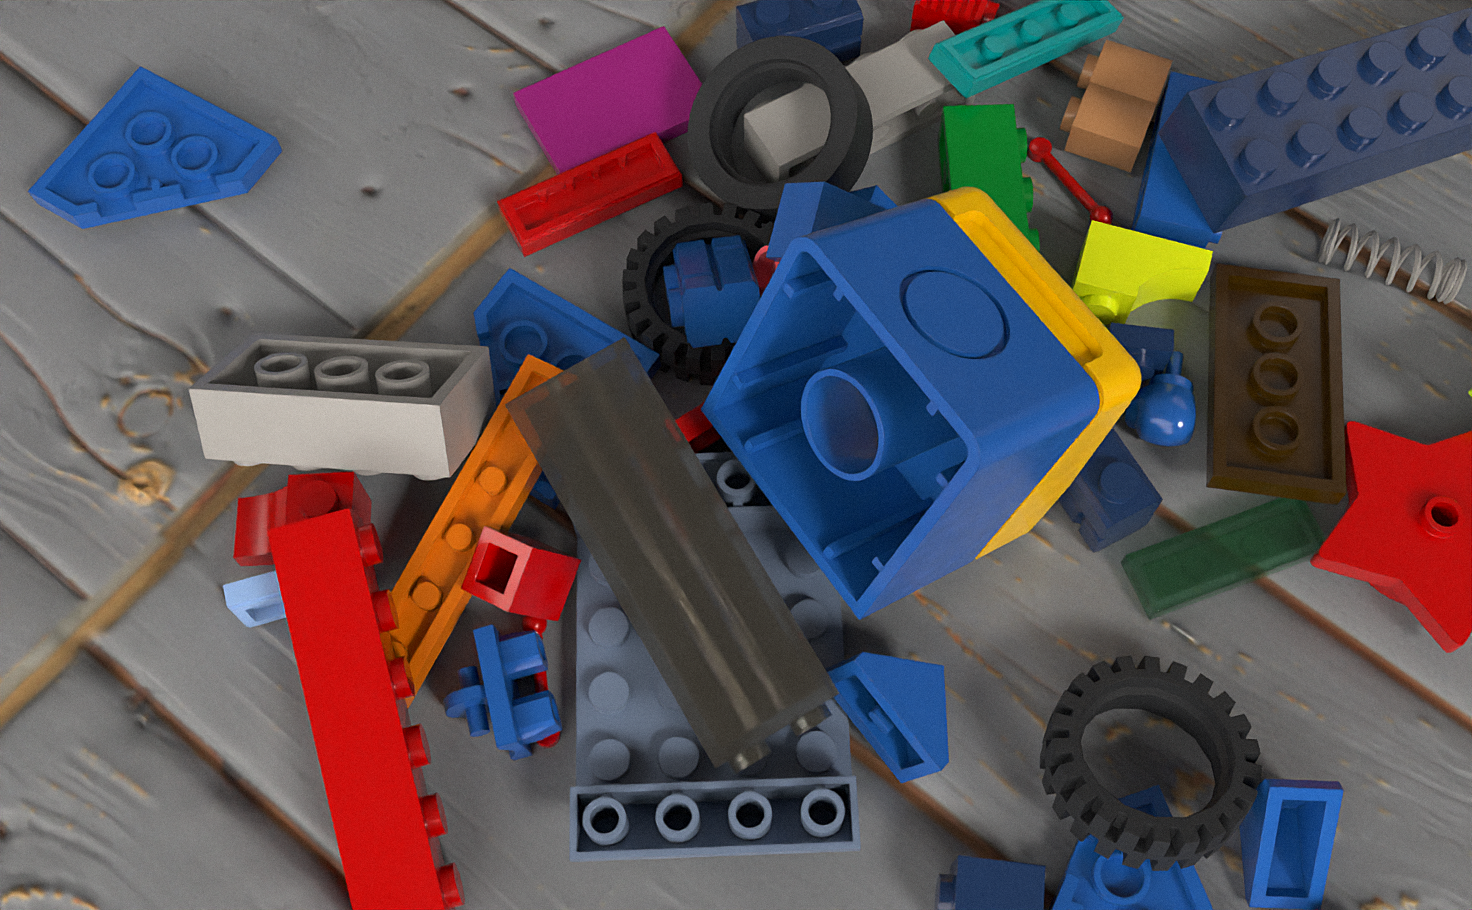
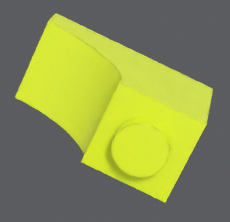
M1092 220L1079 254L1071 289L1103 325L1110 323L1125 324L1130 312L1149 302L1165 299L1193 302L1209 271L1213 251Z

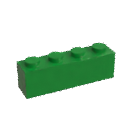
M1014 104L943 106L937 138L942 193L965 186L981 189L989 195L1040 252L1038 229L1029 228L1027 213H1031L1033 207V182L1031 177L1022 176L1021 163H1025L1027 157V133L1024 127L1017 128Z

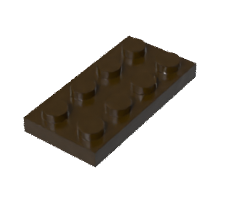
M1216 263L1210 276L1206 487L1338 505L1345 496L1346 467L1340 279Z

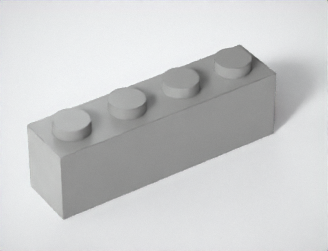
M944 20L924 30H913L900 41L875 53L868 52L862 54L850 65L845 66L863 90L870 106L873 121V139L870 154L940 121L943 106L974 104L975 95L965 98L928 59L935 43L955 36ZM805 83L801 88L776 100L768 99L759 103L752 111L744 114V149L767 183L783 181L797 175L807 168L821 152L827 140L831 123L830 106L825 92L812 84Z

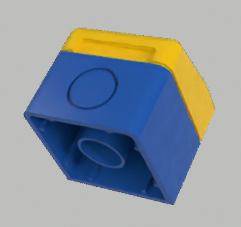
M965 186L793 239L707 396L701 411L857 618L861 620L967 565L975 558L978 559L1028 533L1071 485L1137 395L1141 386L1142 376L1135 359L989 195L979 188Z

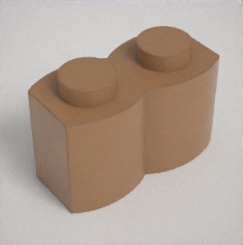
M1107 39L1100 56L1089 53L1077 83V87L1086 90L1082 99L1071 96L1059 130L1070 133L1064 151L1131 172L1173 60Z

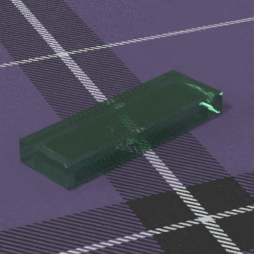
M1278 498L1126 554L1121 561V565L1149 620L1311 560L1326 537L1306 501Z

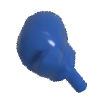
M1173 352L1166 365L1165 374H1158L1152 377L1148 386L1138 391L1125 410L1126 424L1128 427L1136 429L1142 441L1164 447H1175L1187 444L1192 439L1196 424L1194 385L1190 380L1181 376L1184 355L1181 352Z

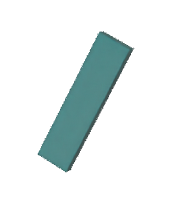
M1040 0L935 43L928 59L965 98H968L1116 32L1124 17L1108 0Z

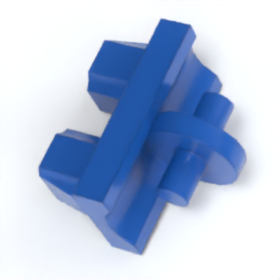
M493 624L474 629L473 633L484 685L480 684L476 666L459 669L457 672L461 689L454 691L443 699L446 716L451 718H467L470 736L479 737L490 732L486 714L490 712L497 748L499 750H509L510 759L513 761L532 756L530 743L540 741L562 730L558 705L554 695L549 690L522 698L519 693L517 679L548 670L544 642L535 630L502 635Z

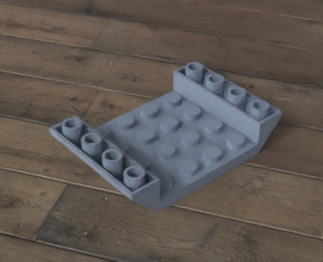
M733 452L572 458V523L577 536V558L581 559L577 570L576 786L570 787V862L860 851L856 776H852L848 715L817 677L824 669L844 660L841 600L838 591Z

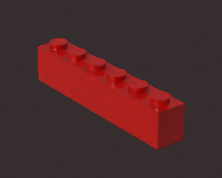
M347 508L267 529L352 910H455V907L465 904L462 881L455 862L445 865L438 837L448 834L446 815L439 793L436 792L428 795L422 767L431 764L430 748L422 724L411 725L405 698L415 696V687L405 655L395 658L389 631L399 629V620L390 590L379 591L374 565L383 563V553L376 528L373 523L364 525L363 519L353 510Z

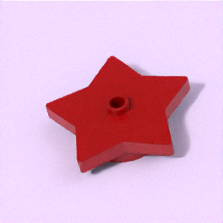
M1349 421L1344 426L1346 487L1349 502L1342 516L1312 556L1310 563L1318 569L1368 582L1384 596L1405 605L1446 653H1452L1465 644L1472 632V431L1425 445L1356 421Z

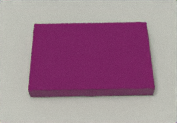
M662 26L513 93L517 109L558 175L655 131L662 143L687 133L692 105L702 83L666 28Z

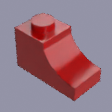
M353 471L288 475L287 486L264 495L238 498L233 558L240 566L274 565L267 529L350 508L362 518L364 525L370 524L372 500Z

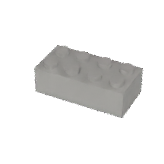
M252 333L189 388L205 459L234 461L235 464L240 466H254L261 463L292 465L295 469L301 471H311L320 468L353 470L354 473L365 476L383 472L414 475L421 480L450 478L478 442L496 411L488 346Z

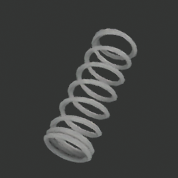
M1339 218L1332 221L1323 238L1317 258L1319 263L1323 262L1326 265L1330 262L1345 235L1352 229L1351 244L1344 265V270L1347 272L1350 270L1364 244L1373 236L1371 256L1364 274L1366 279L1371 276L1385 250L1394 243L1393 259L1385 281L1387 286L1392 283L1396 272L1408 254L1415 250V262L1406 287L1407 293L1413 290L1425 266L1436 256L1435 275L1427 297L1428 300L1432 299L1436 293L1438 303L1443 301L1444 305L1452 302L1467 271L1465 259L1460 260L1459 257L1450 260L1443 267L1442 255L1438 250L1431 252L1421 261L1422 253L1417 243L1406 248L1400 255V242L1397 237L1388 239L1379 248V235L1376 230L1366 233L1357 244L1358 228L1356 224L1347 225L1338 235L1341 224Z

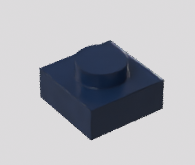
M1110 323L1108 330L1137 362L1141 371V382L1163 373L1174 352L1173 329Z

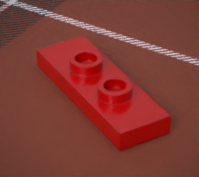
M655 131L497 201L500 214L520 251L526 257L682 187V174Z

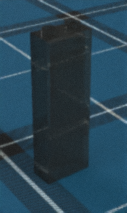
M625 337L505 404L716 770L729 763L734 773L737 774L772 752L765 741L788 726L791 727L795 736L798 737L832 716L826 703L838 696L837 688Z

